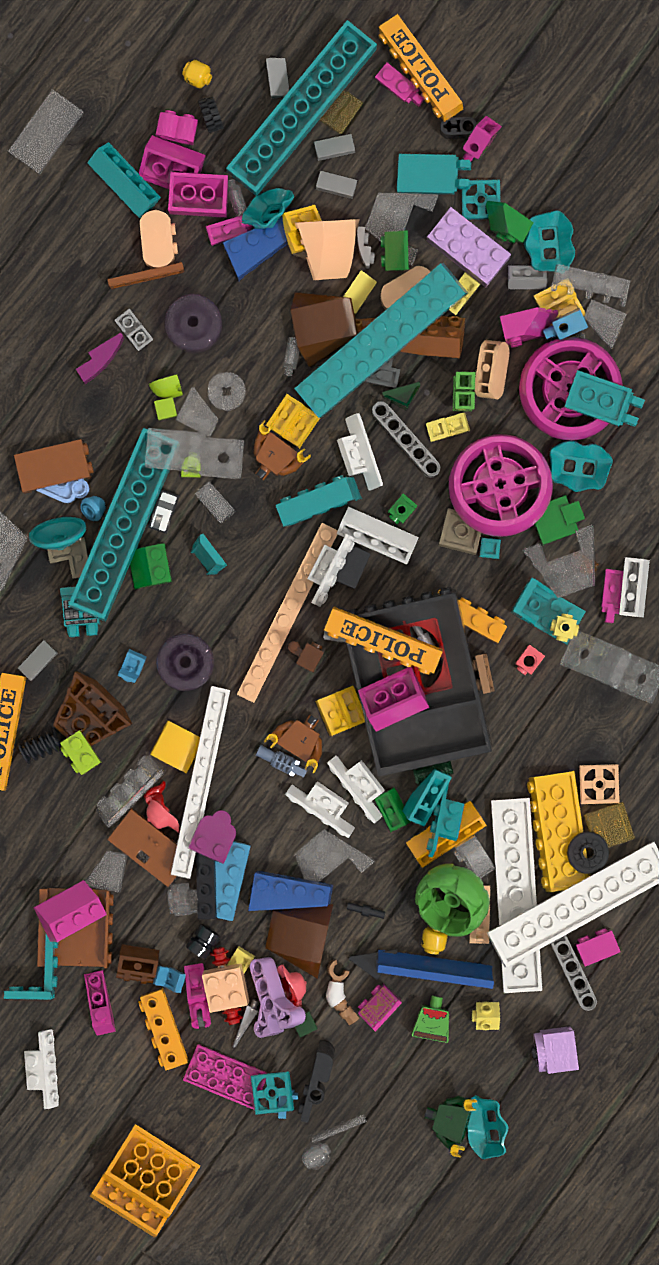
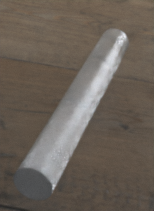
M361 1115L310 1137L314 1144L367 1121L365 1116Z

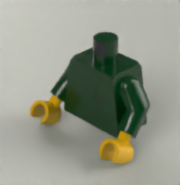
M456 1096L440 1103L438 1110L427 1107L425 1118L434 1121L432 1130L454 1157L461 1158L458 1151L465 1150L463 1146L458 1144H461L464 1140L472 1111H476L472 1107V1103L477 1102L476 1099Z

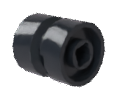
M200 924L195 931L196 936L191 937L186 948L206 960L212 952L211 947L216 946L221 936L207 926Z

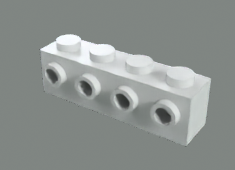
M348 507L337 531V534L342 537L348 534L355 538L354 542L404 564L408 563L419 538Z

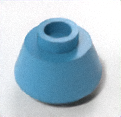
M97 496L84 498L81 501V511L87 519L98 521L105 511V502Z

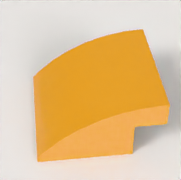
M135 1124L90 1197L155 1238L167 1218L172 1214L200 1165Z

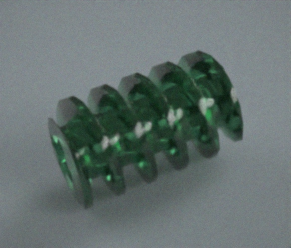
M451 761L425 766L424 768L420 767L416 770L413 769L416 784L419 786L434 769L452 777L454 773Z

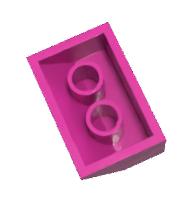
M152 135L145 146L139 175L145 181L169 189L170 172L200 174L206 155Z
M170 172L169 214L227 218L228 175Z
M412 667L403 669L358 690L367 718L375 731H379L429 708L424 692Z
M84 880L33 907L50 942H59L107 915L98 896Z

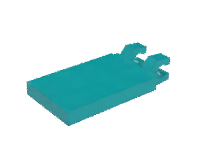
M399 154L397 193L455 194L457 189H470L469 179H458V170H471L470 160H459V157H456V155Z
M577 370L564 408L618 427L619 425L622 426L623 423L635 427L639 418L627 414L629 405L642 409L645 400L633 396L634 393L630 388Z

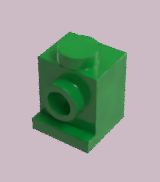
M402 494L388 511L390 514L389 518L396 524L399 522L403 524L418 505ZM399 507L405 508L403 514L398 512Z

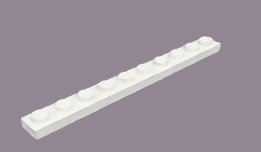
M214 686L210 688L170 875L188 879L191 876L196 852L187 848L200 819L204 816L230 690Z

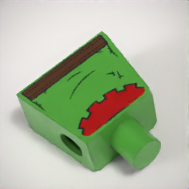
M432 995L430 1006L421 1005L411 1032L412 1036L448 1043L449 1011L448 1009L441 1008L443 997Z

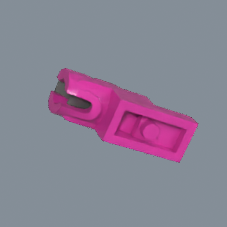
M201 963L184 966L192 1027L195 1029L209 1027L211 1025V1018L202 978L204 965Z

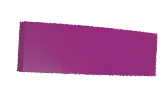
M122 333L117 334L88 352L92 359L76 369L85 384L98 376L113 360L124 340Z

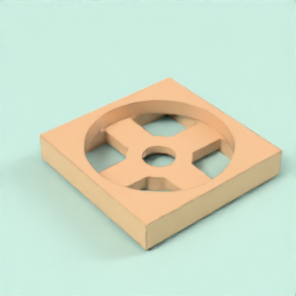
M618 764L579 765L580 804L619 803ZM591 769H595L593 781H584L586 773ZM603 769L609 770L615 780L603 778ZM599 780L603 782L601 788L596 787V782ZM593 788L596 791V800L589 798L585 794L584 789ZM606 788H615L613 794L608 799H604V790Z

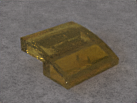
M343 90L319 121L337 133L342 134L363 102Z
M623 802L584 814L589 832L602 836L608 848L635 839Z

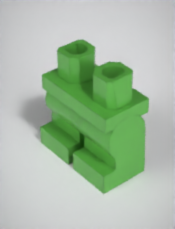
M456 372L455 376H453V411L472 412L474 410L475 392H472V390H475V372Z

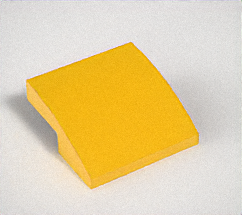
M315 205L286 212L282 215L285 235L292 254L306 250L305 246L301 244L300 240L302 237L299 229H296L295 223L322 221Z
M568 278L534 295L539 308L552 309V311L558 310L556 318L577 308H580L582 315L585 316V311L577 299ZM563 323V324H561V325L559 326V328H561V327H563V326H565V325H567V324H566V323Z
M286 394L266 426L269 428L272 424V431L300 449L320 418L301 402Z
M354 686L315 701L329 736L365 722L362 706Z
M167 721L150 755L187 773L196 756L200 737Z

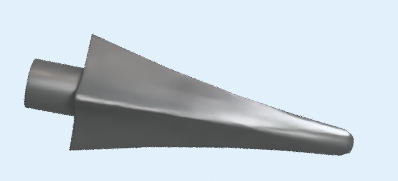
M253 999L251 1004L248 1003L240 1028L232 1044L233 1048L237 1046L242 1035L259 1012L257 1007L260 1002L256 999Z

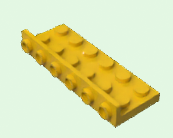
M574 771L529 777V782L527 783L528 792L531 793L532 797L530 808L534 812L535 817L533 828L537 831L538 837L536 839V847L540 851L539 867L543 871L541 882L546 892L565 890L590 876V874L580 873L575 870L567 856L570 841L576 835L583 832ZM586 848L583 851L585 858H587Z

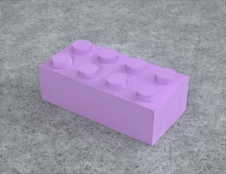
M452 207L438 222L426 240L485 288L511 256L508 251Z

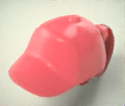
M163 781L160 785L149 789L144 795L145 802L148 805L146 810L147 821L157 829L169 826L179 833L180 826L177 819L169 813V809L164 805L162 792L165 789L166 782Z
M284 965L278 966L277 971L282 978L280 981L285 997L296 1007H302L301 999L306 993L307 982L299 972L289 973Z

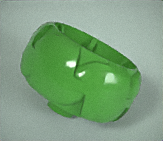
M441 864L429 870L419 882L415 894V903L419 906V913L422 919L431 928L448 936L459 937L468 935L481 925L488 914L490 898L483 886L482 880L474 872L464 867L454 866V864ZM436 888H440L446 894L444 900L440 898ZM461 904L465 908H467L469 912H461L454 908H457Z

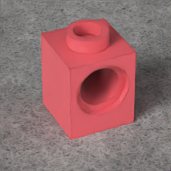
M528 645L515 662L518 666L516 669L524 675L527 673L532 675L545 656L531 645ZM526 656H531L534 660L531 667L525 666L523 662Z

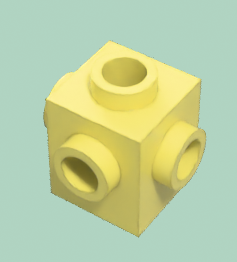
M563 613L561 616H557L555 620L552 619L550 631H553L552 636H557L556 640L563 642L573 639V636L578 634L579 625H576L577 620H574L572 615ZM563 624H567L569 626L568 631L562 630Z
M476 1002V1010H472V1022H476V1030H499V1002Z

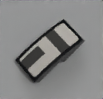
M164 489L161 490L148 528L167 534L180 495Z

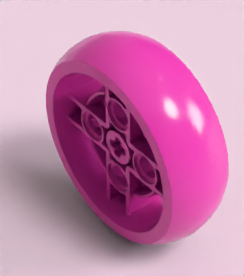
M577 337L556 339L537 349L526 362L519 384L521 404L529 420L545 434L562 440L585 439L603 430L609 423L595 418L581 426L570 427L557 424L556 421L560 416L578 417L583 414L564 407L561 409L556 408L554 401L561 399L565 406L569 395L567 385L570 386L573 383L576 372L579 369H584L588 374L597 377L595 371L601 366L608 381L623 386L619 368L612 356L598 344ZM565 351H576L586 354L581 362L567 360L555 364L548 359L554 354ZM554 372L559 373L561 380L558 382L553 381L551 374ZM535 374L544 380L542 391L547 406L542 412L538 408L533 395Z
M490 435L474 441L457 457L449 477V495L459 517L474 530L490 536H511L533 526L545 513L553 490L552 474L543 455L526 440L512 435ZM502 451L513 452L524 457L533 467L524 469L516 461L503 457ZM484 455L485 462L476 470L473 480L462 483L469 465L478 457ZM499 464L501 469L494 471L491 469V466ZM521 477L525 481L523 484H516L514 480ZM499 482H502L503 489H499ZM483 486L487 488V491L485 493H478V487ZM539 487L537 499L532 507L518 517L516 509L525 501L529 490ZM508 500L511 504L508 507H502L500 502ZM478 502L484 509L498 513L500 521L490 520L478 515L468 504Z

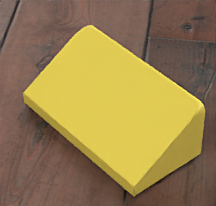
M362 270L343 296L352 299L355 314L377 283Z

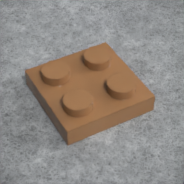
M487 654L475 656L476 660H473L475 672H479L480 679H477L479 691L482 690L483 694L494 692Z

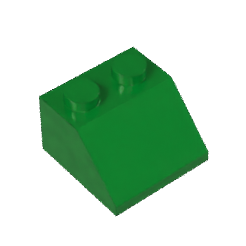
M487 201L486 209L490 229L496 234L495 237L502 242L507 240L513 244L515 242L523 243L534 222L506 203Z
M408 231L385 232V236H381V248H385V255L381 256L382 267H385L386 271L409 270Z
M164 543L136 549L130 563L135 589L172 582L166 545Z

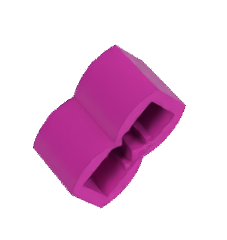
M165 110V113L160 112L156 137L194 145L198 120L189 114L177 116L176 112Z

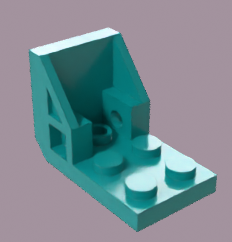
M530 578L510 613L552 636L553 631H550L552 619L555 620L562 613L572 615L574 620H577L576 625H578L586 611L554 594L551 589L538 580ZM563 624L562 630L568 631L569 626L567 624ZM570 639L567 642H561L567 645Z

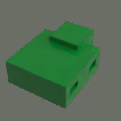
M563 496L550 501L545 513L534 526L541 544L545 545L579 532L576 523L584 520L585 517L579 501L569 504L567 497Z

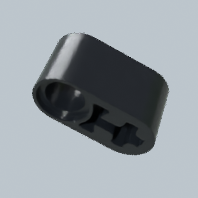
M471 117L450 118L445 122H441L440 134L446 139L469 138L473 130L467 132L462 126L470 124L474 130L477 124ZM457 124H460L459 132H457ZM446 125H450V128H452L451 132H447Z

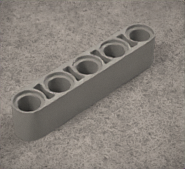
M382 401L375 403L372 415L426 477L434 478L440 471L438 461L388 404ZM382 406L386 409V414L379 416L376 414L375 409ZM396 421L399 424V428L391 430L388 427V423ZM403 435L410 436L411 443L408 445L403 444L401 437ZM420 449L424 452V457L416 459L413 452ZM434 464L437 471L432 474L428 473L426 466Z
M564 935L550 944L579 1005L584 1010H593L597 1004L596 997L567 936ZM560 944H566L568 947L567 951L563 954L557 950ZM569 961H574L576 964L573 971L566 970V964ZM583 979V987L575 988V980ZM586 996L592 997V1003L588 1006L582 1003L583 998Z

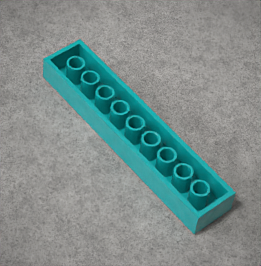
M347 20L227 166V173L257 196L377 50V44Z
M440 263L294 389L318 418L323 417L467 295L468 292L444 263Z
M143 428L68 605L71 608L106 622L178 452L179 442Z

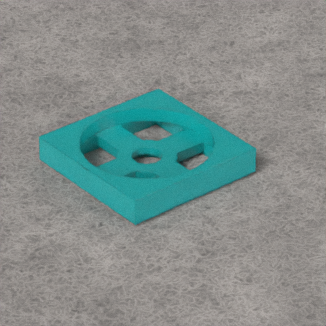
M469 180L470 187L477 185V193L475 196H466L468 189H462V216L467 220L488 219V214H485V206L487 201L500 202V180ZM485 185L490 186L496 195H487L485 193ZM479 196H483L485 198V201L483 203L478 202L477 199ZM466 204H475L478 207V214L469 212Z
M289 1071L251 1075L255 1115L294 1110ZM274 1077L282 1079L285 1082V1088H277ZM266 1078L267 1087L265 1090L257 1091L261 1080ZM270 1089L275 1091L274 1097L269 1095ZM279 1096H286V1103L281 1108H278L277 1098ZM259 1098H266L269 1101L270 1109L263 1106Z

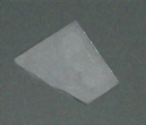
M591 300L584 319L608 347L613 349L627 314Z
M193 387L176 418V421L208 437H211L219 421Z
M107 851L85 882L89 887L121 892L127 855L125 853Z

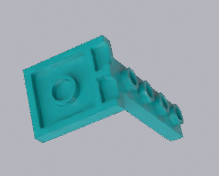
M46 934L44 990H42V987H29V990H23V986L9 987V990L4 991V999L51 1000L55 998L54 987H57L58 982L57 976H54V968H58V956H55V948H58L59 942H50Z

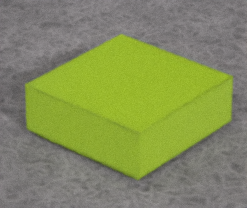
M173 397L154 401L159 421L177 416Z

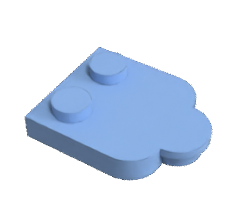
M84 479L36 491L63 503H71L75 498L87 496L89 485Z

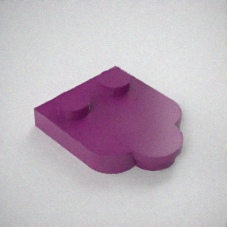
M217 811L213 816L201 818L187 849L224 864L236 836V830L230 824V815L225 811Z

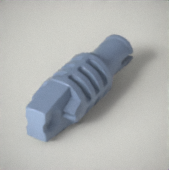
M260 745L256 756L270 762L272 767L292 777L294 774L304 777L307 769L305 770L304 767L299 765L301 761L280 751L274 752L263 745Z

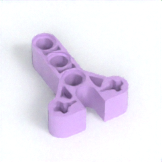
M271 957L252 960L250 971L261 1004L258 1021L254 1024L255 1034L260 1038L277 1035L284 1032V1029L302 1024L305 1021V1012L301 1007H296L285 997L274 960Z

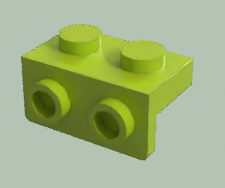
M80 730L60 743L62 745L60 748L65 757H70L73 762L71 766L76 773L80 772L83 775L101 763V760Z

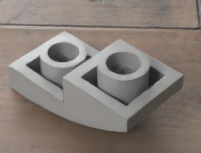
M358 227L357 242L360 257L365 268L369 269L370 264H374L375 252H371V247L364 246V244H368L369 234L365 233V227Z
M127 309L114 319L138 351L153 340L130 309Z

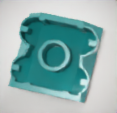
M201 534L194 542L191 553H194L208 571L207 575L217 574L227 564L205 535Z

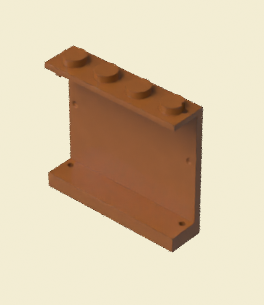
M41 888L39 904L68 888ZM92 889L98 896L107 915L59 941L58 948H55V956H58V966L108 968L109 964H112V952H109V944L113 943V933L109 932L110 925H113V914L110 913V906L114 905V894H111V890ZM40 920L37 966L45 967L46 932Z

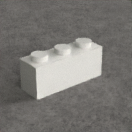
M625 557L619 615L644 617L650 560Z

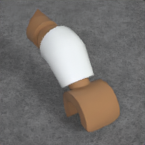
M333 959L327 966V973L332 978V981H329L326 999L330 1007H334L336 1011L339 1010L340 1017L351 1025L360 1018L350 1005H346L348 1002L345 1000L344 983L341 982L349 975L350 971L343 970L342 974L335 975L333 969L337 965V960Z

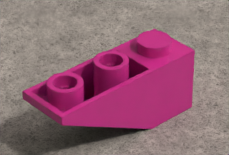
M103 970L85 974L84 978L92 1026L96 1035L116 1032Z

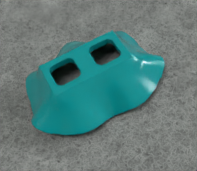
M276 188L255 196L244 211L241 222L252 225L256 229L273 228L278 219L283 215L285 209L292 202L294 194L291 190ZM280 209L278 213L270 214L272 210Z
M558 210L531 217L529 220L534 223L526 236L524 246L530 255L532 267L538 271L565 273L575 257V248L571 241L573 234L571 222ZM553 229L555 238L553 240H543L542 230ZM555 248L556 258L545 259L543 250Z
M568 440L554 446L550 450L553 482L563 484L575 492L587 489L599 490L604 487L613 459L601 446L597 444L581 445L576 441ZM566 459L576 462L574 472L564 471ZM585 462L594 464L593 475L582 473Z
M477 1095L473 1096L471 1099L477 1100L476 1103H472V1107L476 1111H472L467 1127L468 1141L471 1148L482 1159L504 1155L506 1152L504 1140L509 1127L500 1115L499 1103L495 1100L479 1098ZM488 1110L495 1111L496 1121L488 1120ZM490 1130L498 1131L499 1141L491 1140Z

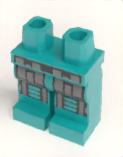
M76 587L60 588L64 626L67 627L69 637H80L79 626H86L87 636L98 635L100 619L75 610L68 605Z

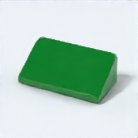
M395 788L375 798L376 804L390 832L411 822L402 811L404 805Z

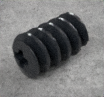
M52 728V735L45 731L44 738L38 734L37 741L31 737L30 744L26 740H23L24 746L18 743L20 753L28 764L31 763V757L38 761V754L45 758L46 752L49 755L53 754V749L56 752H60L61 745L54 728Z

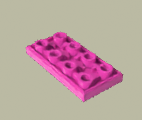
M197 1044L183 1081L254 1110L251 1075L267 1074V1072ZM266 1078L261 1080L257 1091L263 1089Z

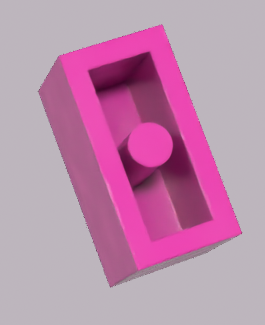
M602 928L595 932L596 935L592 937L585 935L578 938L577 943H574L585 967L620 953L611 929Z

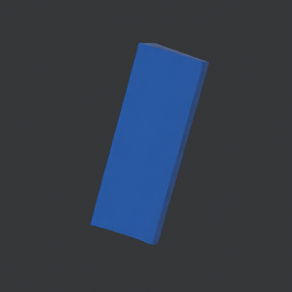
M378 950L377 973L493 989L494 980L491 965L400 952L392 954L383 952L385 950Z

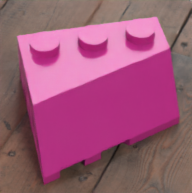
M537 307L500 316L506 343L511 345V348L521 346L522 342L544 337L543 330L552 324V320L558 315V310L552 311V309L546 310V308Z

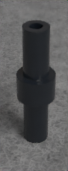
M348 902L346 909L361 913L362 916L366 917L370 915L384 919L385 911L373 909L370 905L366 904L362 906Z

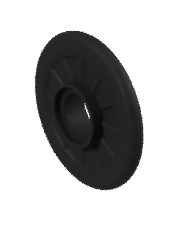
M582 832L570 841L567 856L575 870L584 874H592L601 870L607 863L609 848L604 838L599 834ZM587 847L593 850V855L590 858H585L583 855V851Z

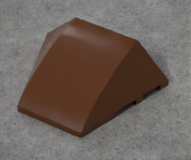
M295 292L291 306V315L297 347L308 366L312 367L316 362L327 357L331 352L342 347L358 334L352 299L349 297Z
M77 671L74 673L71 685L67 690L64 702L53 724L66 738L80 730L91 746L132 725L124 706L96 680Z
M333 904L323 907L273 910L265 948L318 979Z

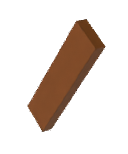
M181 262L107 280L110 289H116L181 274L185 271Z

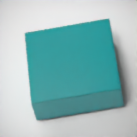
M481 538L479 557L499 559L501 540Z

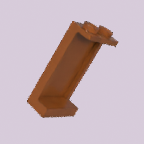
M80 439L15 454L14 458L22 492L26 494L33 490L85 478L90 479L91 473H94L92 463L87 461L86 455L89 454L87 443L84 444Z

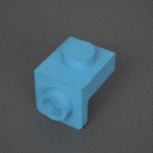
M129 649L118 676L124 681L135 683L140 676L147 657Z
M158 966L153 984L164 986L176 993H181L186 974L171 967Z
M292 1090L293 1099H298V1093H294V1090ZM279 1096V1101H277L278 1108L284 1106L287 1101L286 1096ZM286 1111L276 1112L279 1119H286Z

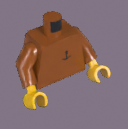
M264 420L259 426V432L254 441L255 460L261 464L255 474L262 480H265L270 472L275 476H285L296 472L311 455L304 457L303 451L305 449L296 452L270 432L273 427L272 424L269 428H265Z
M309 714L304 724L298 720H289L279 725L265 738L264 742L268 739L273 742L270 748L274 747L277 743L307 762L305 770L308 766H312L314 768L312 773H315L322 755V739L319 737V733L313 730L319 722L317 718Z

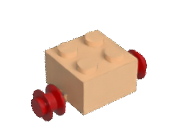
M218 947L210 953V956L215 957L212 964L218 966V968L204 970L202 978L209 1012L223 1010L222 1013L227 1014L224 1022L233 1025L239 1023L240 1019L243 1018V1016L238 1015V1011L241 1010L240 1007L248 1005L249 997L242 963L226 966L231 958L226 957V953L229 950H225L224 947Z

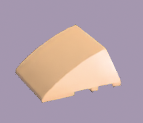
M360 219L295 223L296 229H299L302 237L300 240L301 244L305 246L307 252L306 259L313 280L347 278L352 264L355 238Z

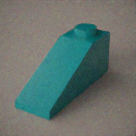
M434 769L411 794L402 811L407 819L425 826L452 777Z

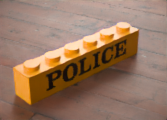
M395 15L379 26L380 34L378 36L384 45L388 44L391 48L389 52L392 57L399 59L403 72L410 74L412 84L416 89L420 88L423 92L421 95L427 104L430 102L434 107L432 110L436 117H441L445 122L462 111V101L399 15Z
M333 607L324 631L328 632V636L336 639L340 636L346 639V643L354 646L358 643L363 645V649L372 653L378 651L383 653L382 657L389 660L396 658L401 660L400 664L407 667L414 665L419 667L418 671L428 675L430 672H435L443 652L441 648L336 607Z
M2 673L0 676V790L5 791L7 788L27 678Z

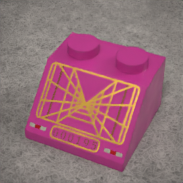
M384 983L382 986L378 984L371 992L373 994L369 1000L364 999L358 1006L360 1009L358 1014L375 1032L402 1003L401 998Z

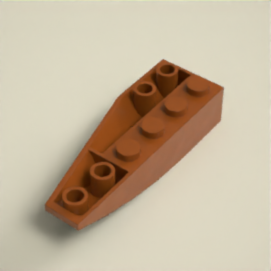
M441 316L405 346L401 352L460 358L463 347L465 318ZM376 318L355 319L358 334Z

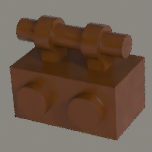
M291 642L288 646L289 651L299 656L296 664L314 673L324 654L321 651L323 647L312 642L311 645L307 643L305 648L301 649L297 642Z
M121 944L116 978L124 979L123 981L127 982L129 980L140 981L141 984L153 983L154 978H156L160 950Z

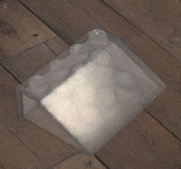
M144 755L137 762L139 765L135 771L130 769L124 775L126 780L121 785L117 783L110 790L112 794L108 798L104 796L96 804L98 806L96 812L108 828L114 826L167 772L152 755L148 757Z

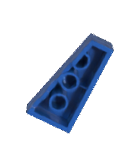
M282 217L278 219L273 228H255L223 242L239 281L288 244Z
M257 871L254 875L248 911L328 906L331 901L333 884Z

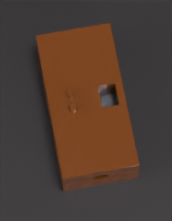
M132 808L107 840L169 887L177 877L170 875L177 842L160 829L155 828L145 817Z

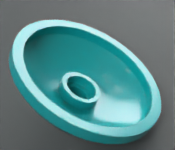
M76 517L51 519L33 528L29 533V539L38 548L63 550L74 544L84 535L86 524L82 519Z

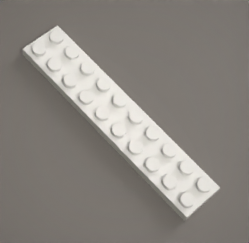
M530 798L491 800L499 926L537 905ZM540 949L508 967H504L501 961L503 993L542 991Z
M655 842L649 843L487 932L504 967L512 965L659 883V850Z

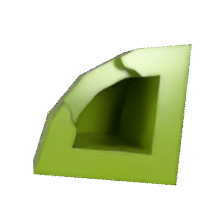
M177 375L159 379L149 384L151 391L164 399L183 395Z

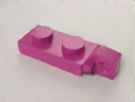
M386 63L375 76L379 83L403 102L409 104L412 101L418 107L423 103V97L418 94L419 89H416L411 81L390 64Z
M241 215L206 226L213 246L251 231L255 227L243 224L241 222Z
M605 569L601 604L602 612H606L605 623H614L615 614H619L624 571Z

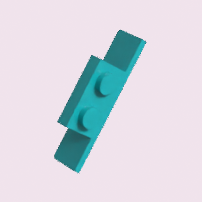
M448 785L433 811V815L436 818L435 821H432L430 832L433 834L432 839L429 838L427 843L428 857H433L438 837L454 841L458 839L464 804L446 799Z

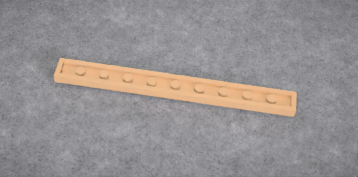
M321 523L237 695L253 703L255 702L314 583L307 578L324 545L332 547L338 535V530Z

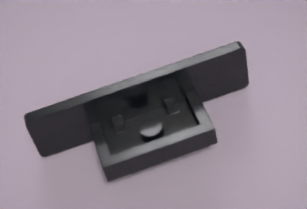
M196 853L198 919H216L215 860Z

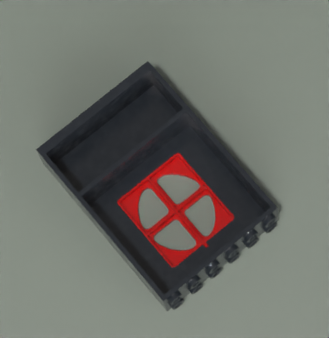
M451 587L442 588L439 591L440 593L433 594L432 591L421 593V596L418 598H414L413 595L403 597L401 602L395 603V600L385 601L382 604L383 606L376 607V604L368 605L361 611H357V608L346 610L349 613L392 630L400 629L405 635L410 637V628L412 626L422 627L436 638L439 648L443 649L441 654L443 659L442 670L432 686L424 687L420 671H418L419 667L411 666L424 692L429 708L379 731H375L367 718L360 698L378 777L492 752V742L477 684L456 589L452 590ZM347 643L358 690L388 677L387 668L402 665L400 664L401 660L393 659L386 661L382 657L383 653L378 651L372 653L364 650L363 645L357 643L354 646Z

